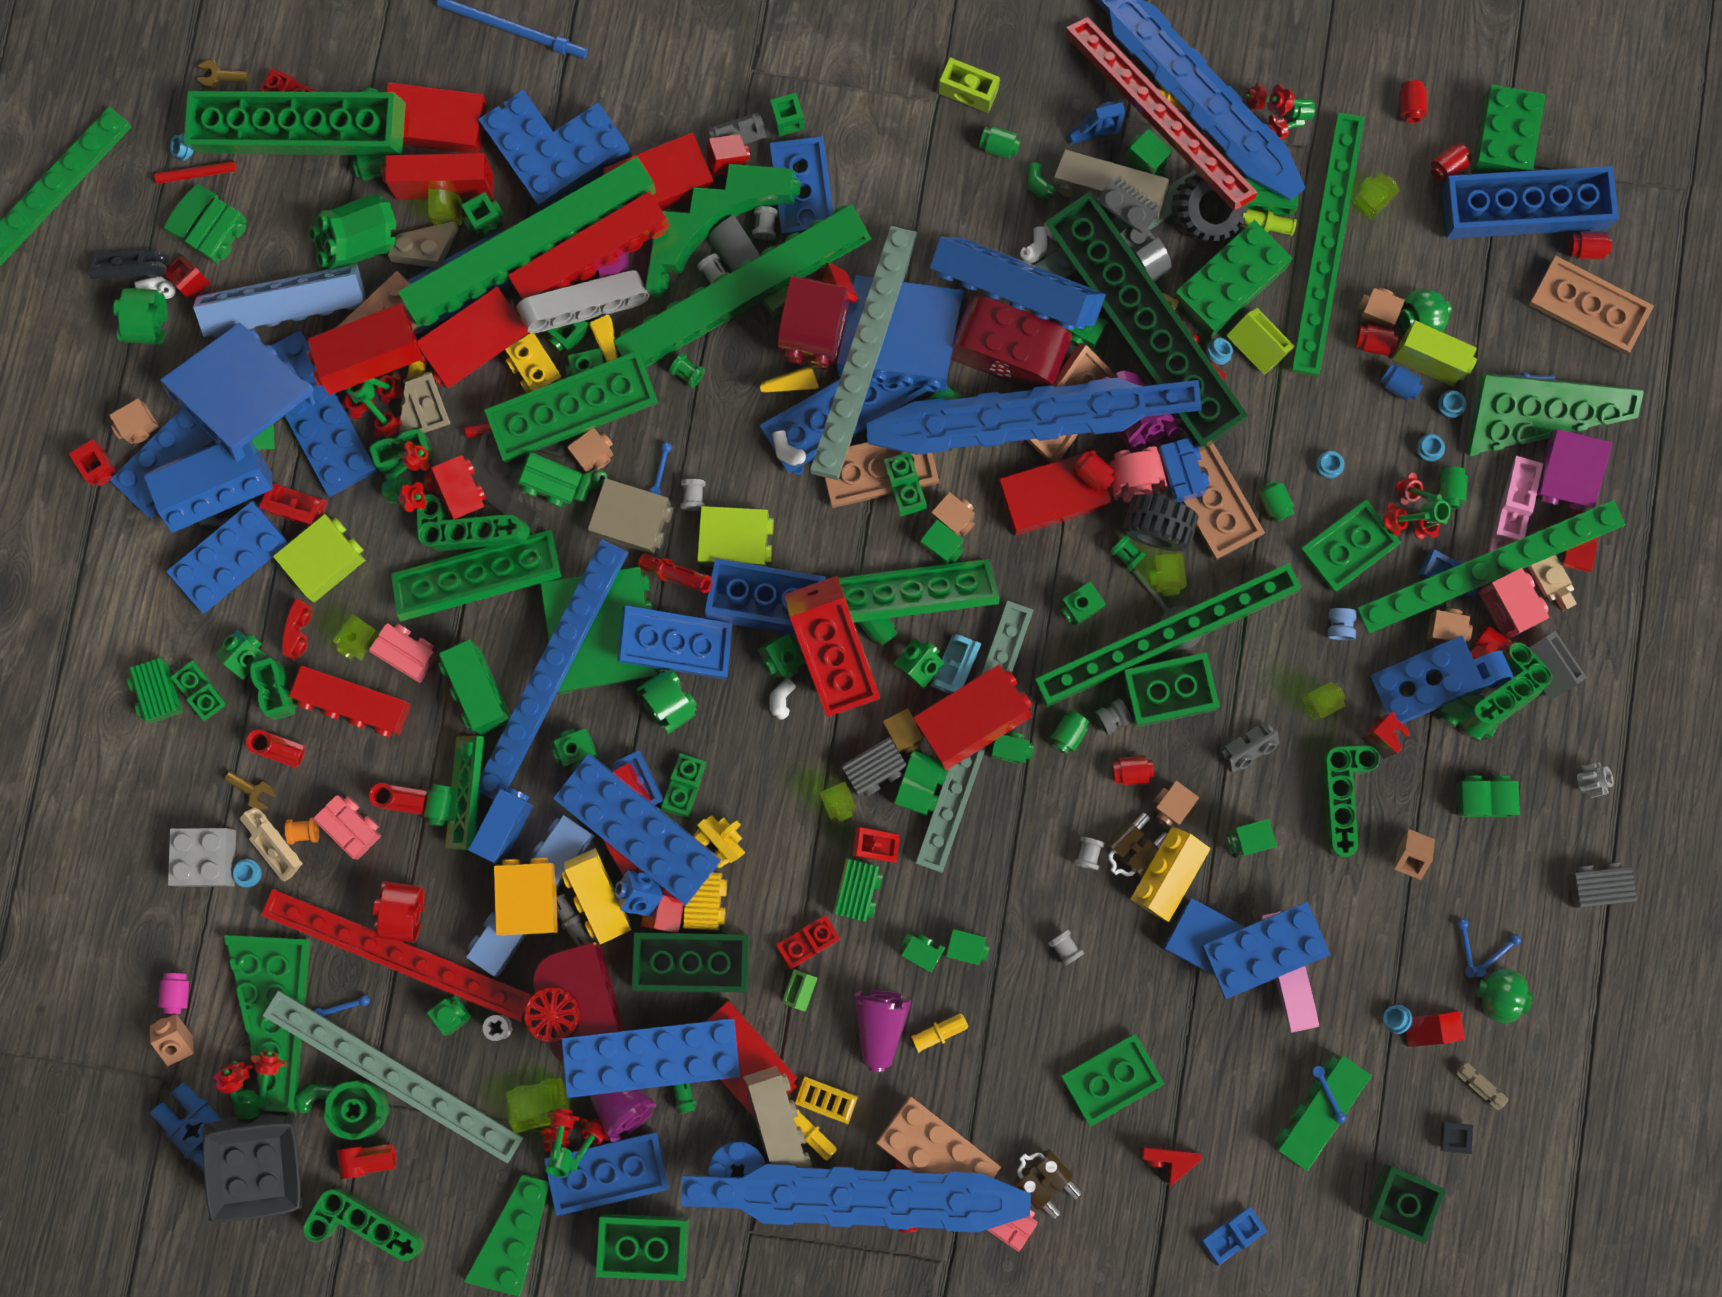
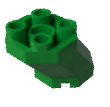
M380 194L369 195L332 210L320 211L314 220V226L309 227V238L314 243L317 251L316 261L318 266L326 267L329 270L349 266L378 254H388L395 245V237H390L391 230L396 229V220L390 202L388 200H381L383 196Z

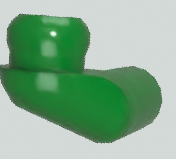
M1030 163L1028 165L1027 183L1029 191L1042 200L1052 199L1055 195V188L1041 178L1042 165Z
M597 469L583 474L573 499L586 503L589 492L603 486L605 478L608 479L607 473Z
M309 1085L295 1098L297 1111L300 1113L309 1112L312 1104L317 1099L326 1100L336 1086Z

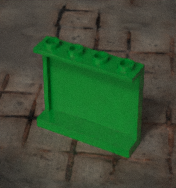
M640 567L623 569L618 572L557 692L558 694L564 695L570 694L573 690L648 679L662 671V669L617 662L623 607L632 606L653 610L652 601H647L646 591L650 590L648 574H643ZM582 576L541 583L549 641Z

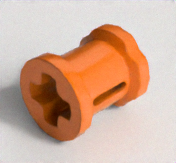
M314 817L310 818L309 821L293 822L292 819L286 821L285 836L288 845L294 844L295 841L311 840L312 843L318 842L319 825L313 820Z

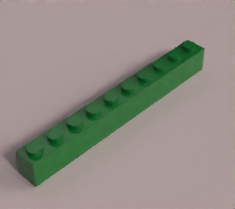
M637 156L403 288L398 293L418 327L431 325L438 320V316L447 311H456L463 305V302L470 298L475 299L482 296L487 291L486 289L495 284L501 285L510 279L508 275L647 192L650 191L652 195L655 194L654 183Z
M853 204L848 207L843 205L833 211V215L825 220L818 219L809 225V229L801 234H791L785 239V243L778 247L772 246L765 249L761 256L753 261H744L737 267L738 270L729 275L725 273L718 276L710 286L695 289L690 293L689 298L682 302L675 301L666 307V311L659 315L653 314L648 316L640 326L622 331L619 334V338L614 340L620 354L625 356L639 350L645 367H648L759 304L764 299L789 287L791 276L804 278L824 267L827 263H831L871 240V237Z
M1288 563L1035 679L1033 684L1044 707L1047 708L1115 677L1126 669L1139 666L1296 594L1301 589V586Z

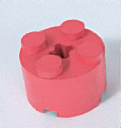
M1148 447L1141 452L1135 453L1125 450L1114 454L1115 460L1111 461L1109 466L1115 470L1112 475L1115 481L1111 484L1115 500L1118 501L1119 497H1122L1123 502L1130 503L1133 495H1153L1154 492L1159 490L1162 495L1168 491L1169 486L1165 468L1157 447Z

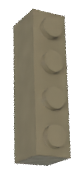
M1065 150L1054 177L1055 191H1058L1060 194L1067 197L1075 196L1081 198L1088 192H1091L1097 200L1109 181L1117 176H1121V180L1125 179L1126 183L1130 182V186L1134 185L1135 189L1143 192V196L1147 195L1148 199L1152 198V202L1161 205V210L1168 195L1169 179ZM1161 210L1158 212V214H1157L1156 217L1154 218L1155 220H1158V218H1159V216H1160V213H1161Z
M774 1066L744 1076L743 1079L767 1164L812 1168L808 1153H803L801 1144L805 1143L802 1129L800 1126L796 1127L794 1118L798 1117L796 1106L793 1100H788L786 1091L791 1090L787 1075H781L778 1068Z

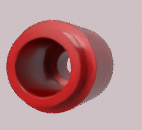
M1419 80L1404 82L1402 89L1399 91L1400 118L1406 120L1407 123L1421 122L1422 118L1428 115L1427 89L1424 87V83Z
M1458 143L1456 146L1451 145L1431 162L1432 176L1439 182H1445L1448 176L1459 175L1469 166V162L1472 160L1470 151L1461 143Z
M1578 232L1577 235L1572 234L1569 239V256L1576 257V259L1604 260L1606 255L1611 253L1612 239L1608 238L1606 232Z
M1367 324L1366 327H1359L1355 347L1361 348L1363 352L1388 356L1390 351L1396 350L1398 335H1394V329Z
M1089 451L1073 467L1078 471L1077 475L1096 492L1100 489L1106 491L1115 481V478L1112 476L1115 470L1097 454L1092 455Z
M1146 755L1119 758L1118 761L1112 762L1115 784L1122 783V786L1149 783V777L1154 776L1152 760H1147Z

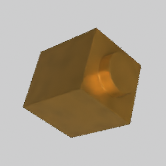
M909 709L883 721V725L899 753L904 751L907 755L921 748L919 743L924 738Z

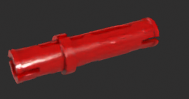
M644 553L638 561V566H640L642 571L655 574L660 580H671L702 593L709 592L713 584L711 576L676 565L667 558L659 559Z

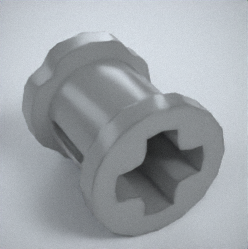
M765 206L756 207L754 211L756 224L755 229L752 230V237L766 241L774 240L776 238L774 224L775 218L778 217V210Z
M717 254L706 257L697 265V268L701 272L703 271L709 280V286L714 283L715 278L726 273L719 262L720 258Z
M681 480V486L684 487L683 503L680 504L681 509L700 511L701 506H705L702 503L703 487L706 485L704 480Z
M1081 836L1080 842H1082L1079 857L1074 860V864L1098 871L1097 861L1100 850L1104 847L1105 843Z
M1069 929L1048 943L1050 947H1054L1062 959L1061 964L1063 967L1084 954L1083 950H1079L1071 939Z
M505 1015L490 1016L483 1024L484 1035L492 1041L508 1038L513 1030L511 1020ZM502 1022L501 1029L503 1033L494 1034L495 1027L492 1024Z

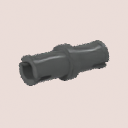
M562 894L557 897V916L562 923V930L568 932L576 947L594 942L580 921L582 919L581 915L575 913L565 897L566 895Z

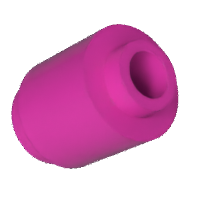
M163 974V980H160L158 1008H164V1014H181V1008L187 1009L189 993L187 974Z

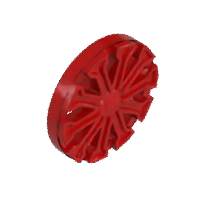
M549 987L536 992L529 999L524 1019L528 1030L534 1037L544 1042H558L562 1038L569 1037L575 1031L580 1019V1010L576 999L568 991L557 987ZM547 992L552 993L551 1003L546 996ZM559 994L564 995V999L557 1004ZM538 997L541 998L544 1007L535 1002ZM571 1002L573 1005L572 1009L564 1010L563 1008ZM534 1008L541 1012V1014L531 1015L530 1010ZM566 1015H573L574 1021L571 1022L564 1017ZM542 1019L536 1027L532 1026L531 1022L533 1020ZM561 1023L569 1028L566 1033L563 1032ZM547 1025L545 1035L542 1036L539 1034V1031ZM553 1026L558 1034L556 1038L551 1036Z

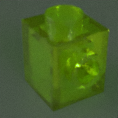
M1380 172L1374 179L1369 176L1359 186L1361 191L1357 194L1353 204L1373 221L1396 198L1400 189L1394 179Z
M1183 553L1154 556L1152 560L1153 569H1149L1150 585H1155V592H1163V596L1179 595L1180 590H1184L1187 586Z
M352 614L333 642L340 646L337 651L351 660L355 656L362 660L379 637L380 632Z
M1333 681L1302 697L1314 722L1346 706L1344 703L1346 698L1342 689L1338 685L1335 686Z
M846 782L819 793L831 821L837 819L839 823L853 817L852 812L857 810Z

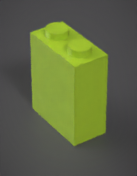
M1415 321L1403 335L1392 360L1453 387L1458 380L1463 381L1467 373H1471L1477 361V358L1473 357L1477 348Z
M701 506L698 550L699 565L714 566L715 558L766 567V562H771L772 545H767L768 534L773 535L774 518H769L768 510Z
M326 514L273 556L304 595L314 603L366 561L360 554L364 550L354 538L348 540L343 534L347 530L336 517L332 520Z

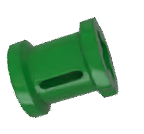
M681 353L672 363L669 372L672 375H678L688 382L687 386L692 389L702 379L705 368L702 366L697 367L687 359L684 353Z
M1126 535L1113 547L1110 553L1112 555L1116 554L1127 565L1126 569L1130 572L1147 554L1144 551L1140 552L1129 541L1130 537ZM1125 548L1133 556V558H1131L1123 549Z

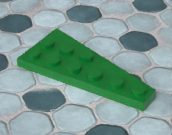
M1482 373L1466 454L1474 456L1480 452L1496 451L1514 444H1526L1548 439L1551 430L1583 431L1592 426L1608 425L1638 418L1644 391L1639 388Z
M224 935L225 943L228 945L231 969L234 971L237 983L236 990L245 1029L248 1032L251 1043L252 1056H260L262 1051H272L278 1054L279 1059L286 1061L285 1066H279L277 1074L269 1075L265 1095L266 1107L264 1110L296 1112L295 1098L298 1093L302 1039L265 1018L263 1014L278 991L305 1005L311 940ZM258 1073L257 1080L260 1089L262 1074Z

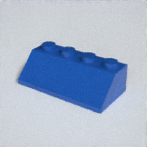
M252 440L242 447L245 457L237 463L217 443H214L144 474L157 512L171 533L272 490V472Z
M715 558L711 579L713 584L709 590L705 608L706 619L796 635L784 594L825 580V577Z

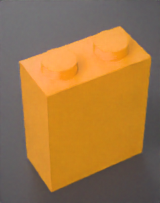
M548 858L530 859L531 864L519 865V860H502V866H494L496 935L558 933L556 864L548 863Z

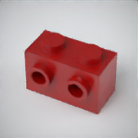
M460 455L429 468L450 519H456L485 507L482 501L486 497L480 484L475 485L471 475L475 474L469 459L464 460L463 455Z

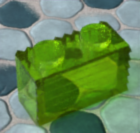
M548 1078L540 1084L521 1085L512 1091L506 1092L509 1123L515 1133L550 1125L551 1119L546 1116L555 1112L556 1108L565 1107L570 1110L569 1098H566L565 1085L561 1078Z

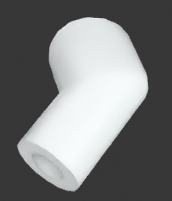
M1045 227L1033 229L1034 243L1027 248L1023 247L1020 252L1024 262L1029 264L1035 263L1047 253V233L1045 232Z
M161 276L135 282L136 288L162 290L160 294H164L166 299L173 297L176 292L174 284Z
M785 431L772 433L776 455L781 461L793 466L802 464L805 461L806 455L802 449H796L788 445Z
M789 678L784 679L770 694V712L780 720L785 719L789 715L790 710L786 707V697L796 688V685Z

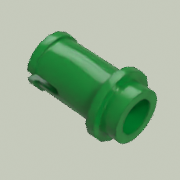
M690 1084L672 1085L677 1104L674 1108L678 1109V1113L683 1114L694 1111V1105L697 1102L693 1101Z

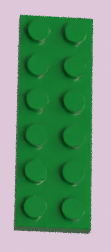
M638 350L485 409V413L502 460L508 462L651 407L659 402L641 353Z
M552 530L530 535L526 541L520 544L489 546L391 573L396 612L400 622L562 577Z
M989 559L838 578L854 623L999 604V594Z

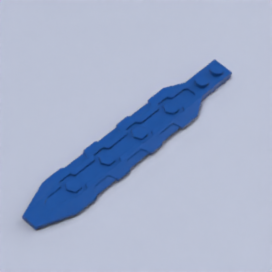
M1095 0L1108 14L1113 36L1130 54H1134L1155 76V81L1166 92H1170L1190 113V118L1201 130L1207 131L1223 148L1226 156L1246 177L1289 201L1305 190V185L1286 144L1267 124H1263L1248 109L1237 92L1231 86H1227L1212 71L1201 54L1195 48H1191L1171 27V23L1154 5L1143 0Z
M1111 378L1072 386L1054 387L1052 385L1035 387L1033 390L999 394L998 392H992L962 399L944 400L941 398L916 401L866 423L867 439L869 445L920 455L946 452L951 448L978 445L983 447L1003 445L1004 442L1030 439H1038V441L1058 439L1059 436L1073 434L1121 432L1147 416L1200 411L1202 407L1199 380L1142 387L1119 378Z
M765 1164L742 1177L683 1175L681 1206L739 1208L763 1224L793 1225L796 1222L830 1224L832 1227L870 1225L888 1226L889 1229L909 1230L910 1227L944 1228L947 1231L982 1232L1029 1217L1031 1193L985 1174L973 1172L936 1174L912 1173L911 1170L891 1169L888 1172L854 1170L852 1167L816 1169L796 1168L795 1165Z

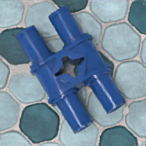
M184 1082L171 1095L188 1112L185 1119L180 1120L164 1102L159 1104L150 1115L167 1132L165 1134L166 1139H170L184 1154L183 1158L191 1159L204 1173V1137L202 1135V1127L205 1123L221 1120V1118L208 1105V1100H201ZM202 1123L198 1129L199 1134L190 1137L195 1128L194 1125Z

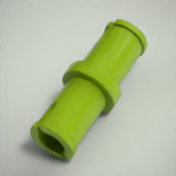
M1247 209V213H1242L1241 216L1245 220L1243 224L1239 225L1248 226L1252 221L1256 220L1267 233L1273 231L1293 236L1297 220L1273 215L1272 211L1264 213Z

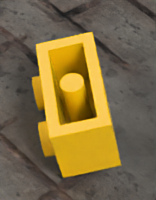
M530 333L505 349L510 356L506 359V362L514 374L519 371L524 380L520 381V384L526 393L563 380L534 333Z

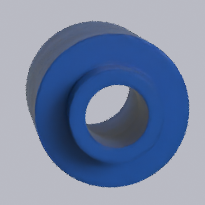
M1393 363L1380 381L1386 385L1385 389L1406 402L1410 397L1415 400L1423 388V385L1420 384L1421 377L1401 365L1396 366Z

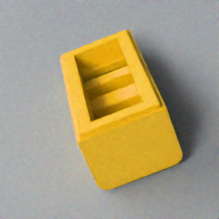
M605 315L590 322V327L606 361L609 362L619 358L617 346L614 342L616 339L614 325L610 315Z
M810 365L763 381L760 384L762 392L819 388L813 368Z
M804 1077L795 1104L849 1124L858 1096ZM811 1085L816 1088L809 1103L805 1099ZM822 1089L826 1091V1094L820 1107L816 1105V1102L819 1093ZM831 1094H835L837 1097L832 1111L826 1109ZM842 1098L848 1099L843 1114L837 1113Z

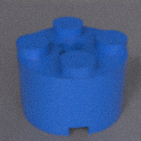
M735 1140L724 1144L714 1154L708 1173L709 1176L742 1177L740 1174L737 1176L733 1174V1164L736 1166L743 1164L745 1166L743 1173L746 1175L767 1164L764 1152L756 1144L745 1140Z

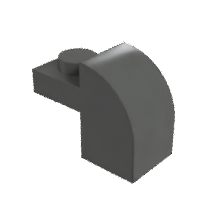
M1130 226L1120 233L1154 282L1169 273L1171 260L1159 237L1155 239L1148 228L1139 233Z

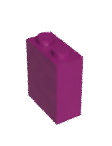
M1559 429L1551 430L1537 495L1542 496L1541 501L1558 505L1559 501L1569 503L1568 508L1585 512L1586 507L1595 508L1613 443Z

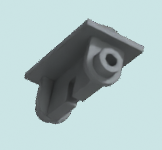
M758 112L708 128L710 138L740 134L744 145L767 137L761 115Z
M1261 723L1245 733V736L1250 741L1248 744L1239 737L1224 746L1225 750L1221 751V754L1226 761L1229 760L1232 773L1238 769L1249 767L1254 759L1262 754L1267 755L1273 752L1277 745L1280 744L1278 731H1274L1269 723L1265 725Z

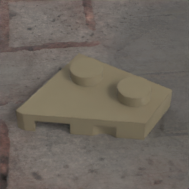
M448 222L398 234L395 239V245L390 250L388 256L391 262L441 268L459 230L456 222Z
M431 371L405 380L400 421L402 420L403 423L399 425L398 435L414 429H419L426 433L450 424Z

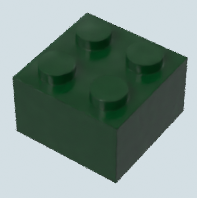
M1384 1164L1364 1218L1426 1244L1447 1189Z

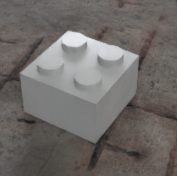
M227 828L170 829L168 886H234L232 873L235 866L236 830Z

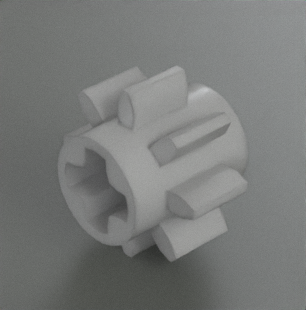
M1600 762L1582 766L1584 772L1579 773L1577 776L1580 790L1583 793L1590 792L1591 798L1609 794L1607 788L1612 787L1614 784L1611 770L1607 766L1601 767Z

